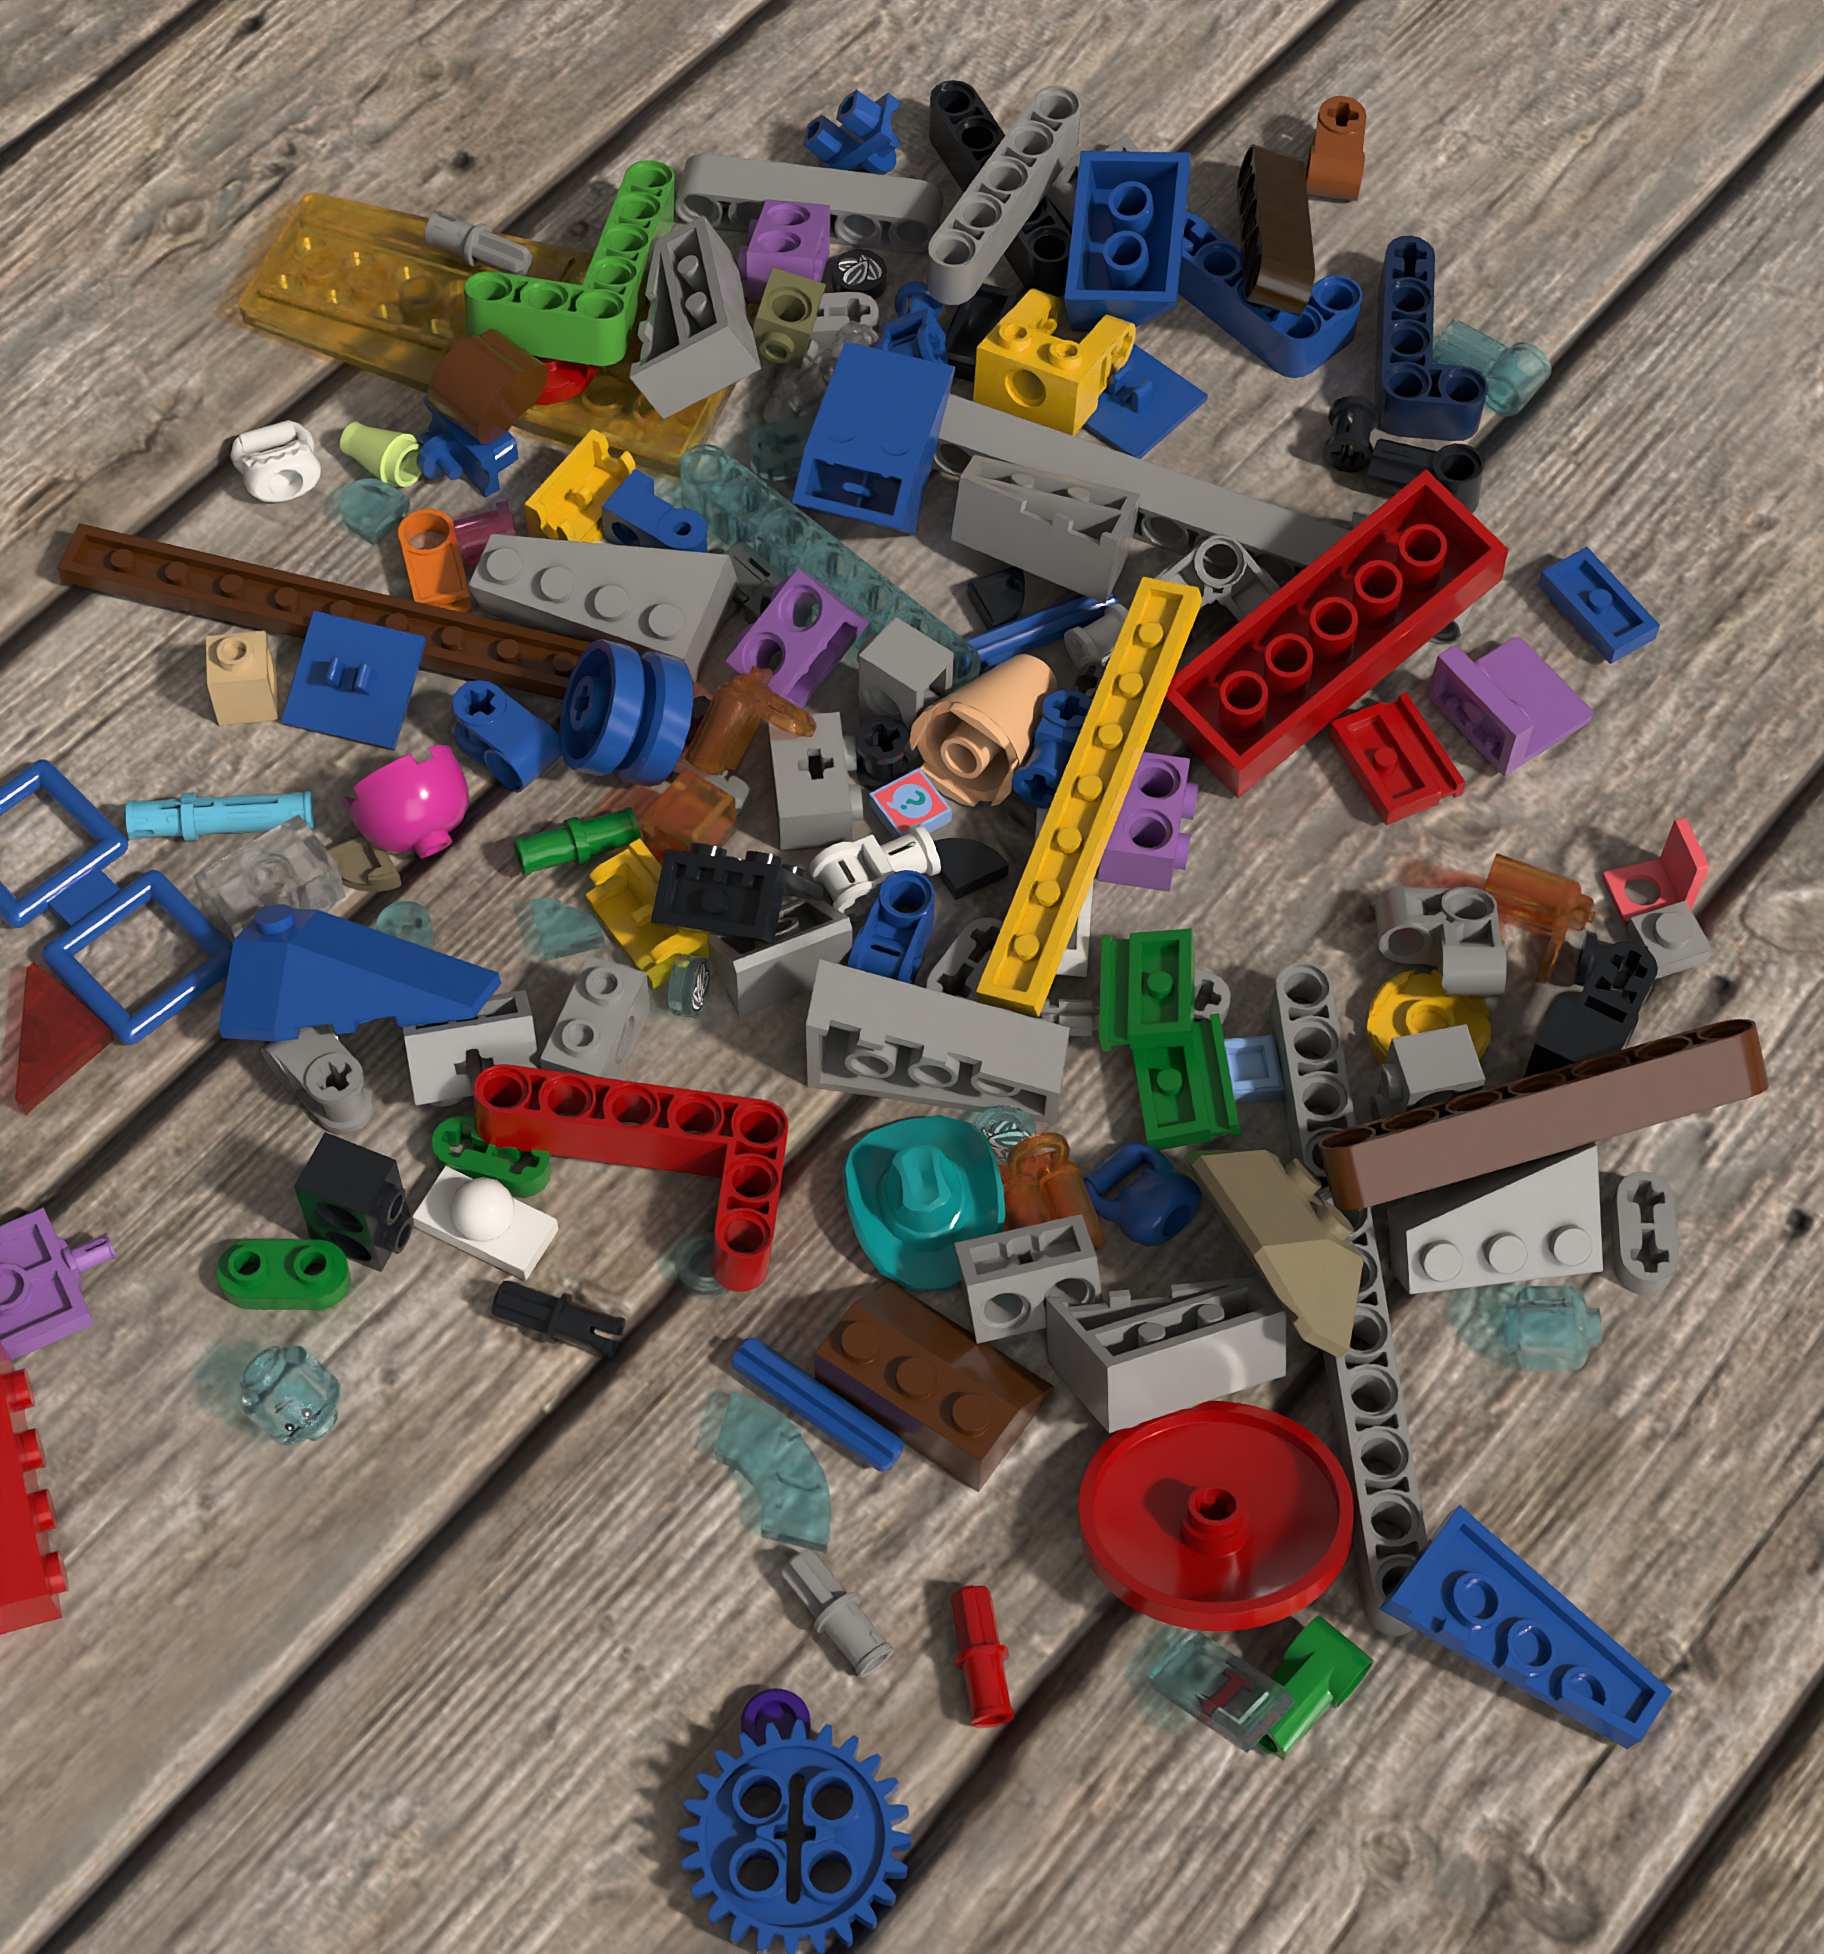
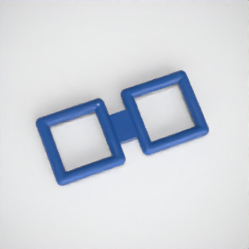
M45 759L37 760L0 786V816L42 787L97 844L19 900L0 881V917L10 927L22 928L48 909L67 930L43 948V961L122 1043L135 1045L228 976L233 944L160 871L149 870L121 890L102 870L126 853L129 846L127 838L50 761ZM153 899L210 958L131 1016L85 969L74 955L146 902Z

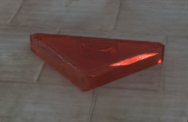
M35 962L26 968L15 1101L20 1111L25 1115L31 1112L115 1040L111 1029Z

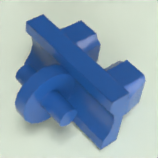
M856 89L846 96L838 107L836 120L842 125L838 127L821 114L808 124L803 145L820 158L819 167L846 171L855 167L859 172L866 169L872 174L885 175L893 170L896 165L895 149L899 147V139L893 133L891 115L899 109L900 101L890 93H887L874 102Z
M427 396L423 397L424 405L433 415L428 427L429 432L421 434L418 438V444L422 446L416 462L419 470L430 479H437L446 475L450 480H455L464 473L485 497L499 491L498 473L519 459L517 442L511 433L507 431L496 441L490 444H481L434 410L427 402Z

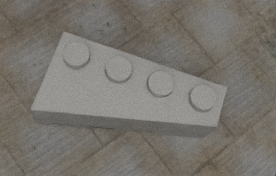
M491 534L468 586L483 612L528 628L590 643L604 639L628 645L636 650L639 656L653 651L677 657L687 664L692 677V683L695 685L739 581L730 556L724 554Z
M819 959L806 1021L808 1087L1056 1124L1067 1059L1070 1027Z

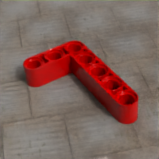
M509 1064L488 1067L477 1076L474 1083V1129L478 1137L488 1145L492 1144L498 1148H517V1150L531 1152V1150L549 1151V1155L722 1178L711 1255V1273L716 1282L721 1286L735 1292L750 1291L759 1287L765 1281L770 1265L789 1128L786 1114L775 1103L762 1099ZM498 1104H506V1105H509L510 1107L499 1108V1107H496L495 1105H498ZM560 1113H570V1114H573L574 1116H566V1117H564V1116H561V1115H558V1114H560ZM623 1122H634V1123H637L638 1125H626V1124H622V1123H623ZM695 1130L702 1134H690L685 1131ZM759 1139L765 1141L766 1143H755L749 1140ZM751 1192L759 1195V1197H746L741 1195V1193ZM745 1247L752 1250V1252L740 1253L731 1248Z

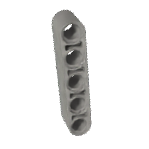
M1048 86L1037 92L933 235L928 245L927 270L928 292L933 299L947 305H959L967 302L975 295L1076 152L1079 143L1081 100L1076 92L1063 86Z
M706 153L690 156L686 160L674 208L676 214L686 223H690L704 215L714 229L748 233L751 219H759L766 199L830 205L831 244L904 253H923L928 251L929 242L938 230L944 198L937 186L920 179Z

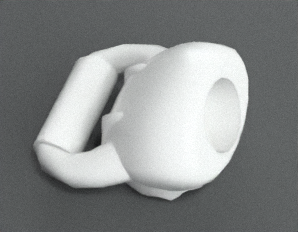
M287 420L239 434L233 442L231 460L235 468L243 474V482L249 494L263 502L277 503L302 496L315 487L321 475L320 462L314 454L315 444L312 435L299 423Z

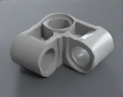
M1223 534L1210 535L1203 539L1178 561L1174 560L1152 578L1199 587L1203 601L1197 616L1212 606L1213 602L1217 599L1219 602L1217 605L1234 626L1280 589L1263 567L1260 568L1239 542ZM1224 544L1233 549L1236 555V564L1229 575L1216 578L1206 573L1203 567V558L1210 547Z
M1404 885L1392 887L1384 891L1377 898L1374 906L1379 950L1384 957L1398 963L1438 966V972H1442V986L1445 995L1503 996L1507 968L1505 942L1501 939L1497 903L1492 895L1482 889L1468 886L1456 888H1415Z

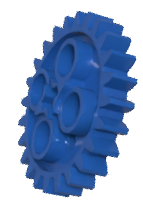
M796 1720L791 1739L781 1740L772 1722L767 1723L765 1732L766 1744L758 1747L743 1732L739 1735L742 1756L735 1760L721 1750L715 1752L717 1765L722 1772L719 1778L705 1773L697 1774V1785L707 1795L706 1800H685L683 1805L685 1813L699 1821L697 1826H690L679 1830V1840L681 1843L699 1849L698 1852L688 1855L681 1860L683 1873H704V1877L691 1888V1896L694 1901L715 1897L716 1901L707 1915L708 1922L713 1926L731 1916L734 1919V1923L731 1928L730 1939L735 1945L741 1942L750 1931L757 1933L758 1954H767L775 1939L784 1940L786 1954H797L800 1941L810 1940L816 1954H825V1936L835 1933L838 1939L848 1948L853 1945L850 1923L855 1919L872 1930L877 1927V1918L870 1907L872 1901L888 1906H893L896 1902L895 1893L884 1883L885 1878L904 1879L907 1875L908 1867L900 1860L891 1857V1853L911 1848L910 1835L892 1830L893 1826L908 1819V1806L900 1804L887 1805L886 1803L897 1792L899 1782L896 1777L878 1782L874 1780L880 1769L882 1757L877 1753L859 1763L855 1759L858 1752L859 1738L855 1735L849 1738L840 1749L832 1746V1725L825 1724L816 1741L806 1739V1731L802 1720ZM801 1776L804 1779L802 1817L804 1835L809 1839L815 1840H808L802 1844L800 1900L795 1904H791L786 1899L788 1879L787 1845L785 1841L776 1838H784L789 1834L790 1783L793 1777ZM763 1786L771 1788L778 1793L781 1798L780 1806L775 1813L768 1817H751L741 1807L744 1796L753 1788ZM831 1788L842 1790L848 1794L853 1802L851 1809L840 1819L829 1820L822 1818L812 1807L813 1800L820 1792ZM757 1858L769 1860L779 1871L778 1877L771 1887L755 1892L746 1889L740 1884L738 1875L745 1863ZM834 1860L846 1866L851 1876L843 1889L835 1893H824L813 1886L809 1880L810 1874L814 1867L822 1861Z

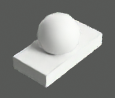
M445 1166L412 1216L416 1228L524 1281L528 1279L559 1230L557 1219L514 1199L509 1190L498 1180L485 1177L472 1179Z

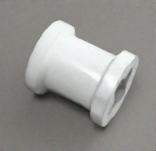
M1114 603L1107 607L1102 618L1084 628L1077 626L1065 632L1064 641L1066 649L1079 670L1085 664L1093 661L1102 665L1110 657L1129 612L1125 607Z

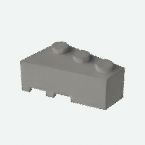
M703 215L656 240L645 295L651 301L648 319L640 322L637 334L643 342L640 361L632 363L629 378L662 419H665L719 390L743 380L748 375L760 370L761 365L736 258Z
M974 455L960 476L951 540L1105 604L1130 554L1141 494Z
M1594 1142L1436 1187L1387 1209L1391 1272L1409 1294L1603 1271L1597 1144Z
M1254 1277L1170 1285V1296L1131 1300L1129 1289L1109 1291L1108 1303L1068 1307L1067 1296L1046 1298L1048 1363L1108 1433L1132 1428L1142 1422L1182 1409H1190L1200 1403L1240 1390H1248L1259 1384L1286 1376V1312L1280 1303Z

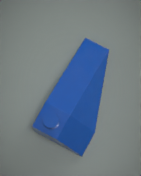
M276 904L264 907L258 911L253 920L233 941L219 1029L222 1038L278 1042L298 1039L300 1035L299 1028L333 1024L336 1035L357 1032L358 1024L386 1017H392L393 1023L398 1027L474 1018L501 985V980L498 972L320 910L294 909L285 904Z

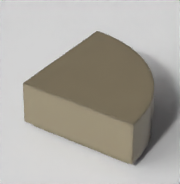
M363 835L319 853L321 865L334 880L346 887L359 891L380 892L402 886L399 873L387 851L380 850L367 841Z

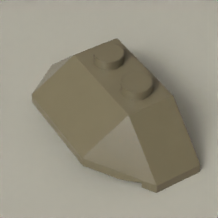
M1265 1149L1189 1151L1181 1161L1194 1176L1291 1319L1302 1339L1341 1358L1350 1348L1364 1258L1348 1237L1354 1231L1351 1223L1332 1204L1324 1203L1317 1193L1322 1187L1318 1177L1299 1159L1293 1158L1288 1163Z

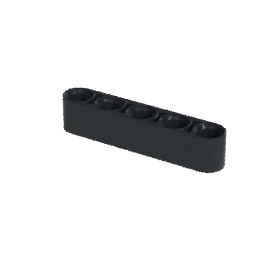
M950 80L936 85L931 91L929 138L964 193L1006 135L970 84L963 81ZM1046 196L1042 198L1004 252V256L1027 291L1037 289L1061 297L1065 294L1071 233Z

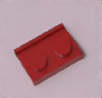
M1407 692L1399 695L1398 700L1387 705L1384 702H1380L1331 722L1328 736L1385 825L1439 804L1440 799L1452 795L1453 798L1462 795L1465 785L1464 779Z

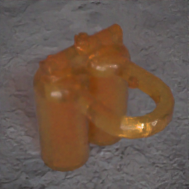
M753 665L749 673H742V675L736 676L733 681L723 682L718 686L685 754V759L702 772L719 776L724 773L726 768L736 770L741 767L764 719L785 732L805 738L814 735L817 729L816 721L805 710L771 690L768 686L773 675L770 668L758 669L759 667Z
M1499 853L1496 854L1483 891L1488 892L1495 898L1498 915L1552 933L1535 980L1536 983L1546 984L1553 972L1568 928L1583 931L1586 928L1587 922L1592 923L1596 913L1592 911L1595 906L1594 901L1590 896L1581 894V886L1574 879Z
M1045 1132L1035 1134L1018 1142L1009 1151L1006 1164H998L1004 1188V1222L1007 1230L1082 1214L1095 1252L1099 1251L1105 1246L1107 1240L1080 1170L1074 1161L1068 1159L1070 1147L1066 1137L1059 1133ZM1042 1148H1054V1151L1033 1156L1032 1153Z

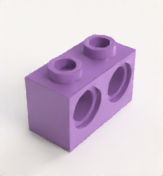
M765 200L759 219H751L748 246H741L739 251L738 270L740 278L747 280V302L761 303L772 267L821 282L830 255V205Z
M797 568L792 576L785 578L777 585L771 595V603L755 623L748 625L738 635L733 652L725 660L773 704L798 715L870 623L822 581L800 568ZM819 604L817 618L812 624L805 627V616L812 606ZM782 650L780 665L775 671L769 673V662L772 656Z
M1143 752L1100 860L1098 881L1170 892L1173 868L1186 870L1191 834L1180 833L1179 829L1181 818L1193 820L1198 784L1187 782L1189 758ZM1147 794H1156L1161 797L1154 798L1147 796ZM1137 844H1150L1154 848H1143Z

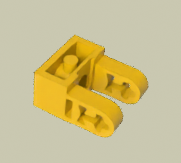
M1030 289L977 346L973 402L1075 436L1097 409L1098 397L1108 386L1110 377L1126 364L1134 345L1136 327L1131 322L1111 315H1105L1079 344L1071 340L1057 338L1053 334L1061 314V299L1037 289Z

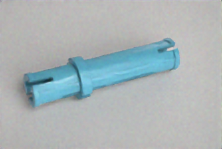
M312 791L197 798L196 794L192 792L182 793L179 799L156 801L127 800L126 827L128 838L136 840L151 837L183 836L185 841H198L199 835L219 833L314 830Z

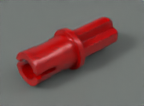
M970 1585L962 1587L961 1590L952 1593L951 1596L959 1652L954 1656V1663L957 1668L963 1669L971 1714L969 1716L970 1724L976 1728L1000 1726L1014 1719V1711L1010 1704L1003 1663L1009 1658L1008 1648L1000 1645L991 1591L986 1586Z

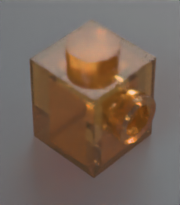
M685 768L641 817L644 844L661 866L666 849L689 852L691 843H702L722 848L737 831L735 797L688 768Z

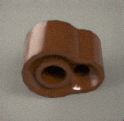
M490 329L480 336L471 335L461 340L449 351L431 379L427 391V402L434 410L478 442L490 444L504 435L516 420L536 402L547 383L549 369L547 365L496 329Z

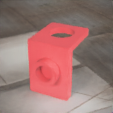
M1687 818L1674 820L1660 859L1605 871L1602 879L1622 924L1627 926L1632 917L1682 901H1686L1692 910L1702 883L1707 877L1709 866ZM1632 880H1646L1656 887L1659 899L1650 905L1636 904L1626 896L1624 886Z

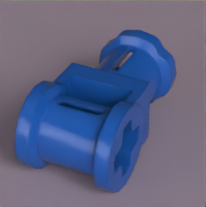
M921 281L907 282L900 286L895 297L894 307L898 318L884 323L882 339L877 341L876 348L948 365L945 346L946 335L936 320L943 308V303L932 298L928 292L927 284Z
M1067 689L1053 692L1044 700L1042 707L1043 718L1036 730L1033 752L1027 764L1017 768L1012 779L1014 791L1020 795L1025 803L1035 808H1050L1093 701L1087 695L1079 691Z

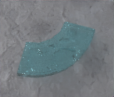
M732 1391L714 1450L715 1460L738 1470L755 1488L762 1507L761 1537L827 1553L831 1531V1503L827 1479L822 1466H820L806 1441L801 1437V1432L792 1422L767 1404L750 1396Z

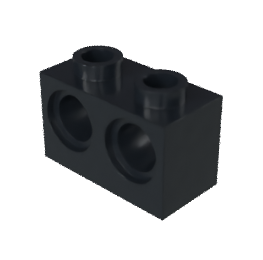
M325 1132L294 1185L310 1239L331 1242L343 1251L347 1259L382 1272L392 1252L399 1254L405 1248L413 1229V1218L410 1216L406 1201V1190L401 1182L397 1162L395 1159Z

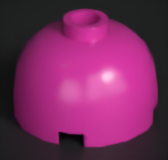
M449 745L429 747L428 749L433 759L421 763L415 761L412 753L401 757L376 770L352 787L358 799L344 796L342 800L352 821L367 841L380 850L394 854H404L416 850L420 858L431 856L452 843L448 833L457 827L464 818L469 806V788L463 771Z

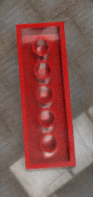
M1426 469L1172 677L1159 710V718L1239 799L1497 585L1503 578L1508 548Z

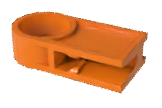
M420 509L410 513L401 521L398 527V540L401 555L406 566L413 601L462 613L473 611L453 521L444 512L435 509ZM425 531H436L447 536L446 541L432 549H418L409 544L414 536Z

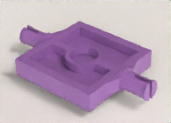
M44 1207L0 1226V1342L11 1361L95 1324L82 1296V1277L80 1273L117 1258L107 1233H103V1235L69 1249L68 1245L55 1234Z

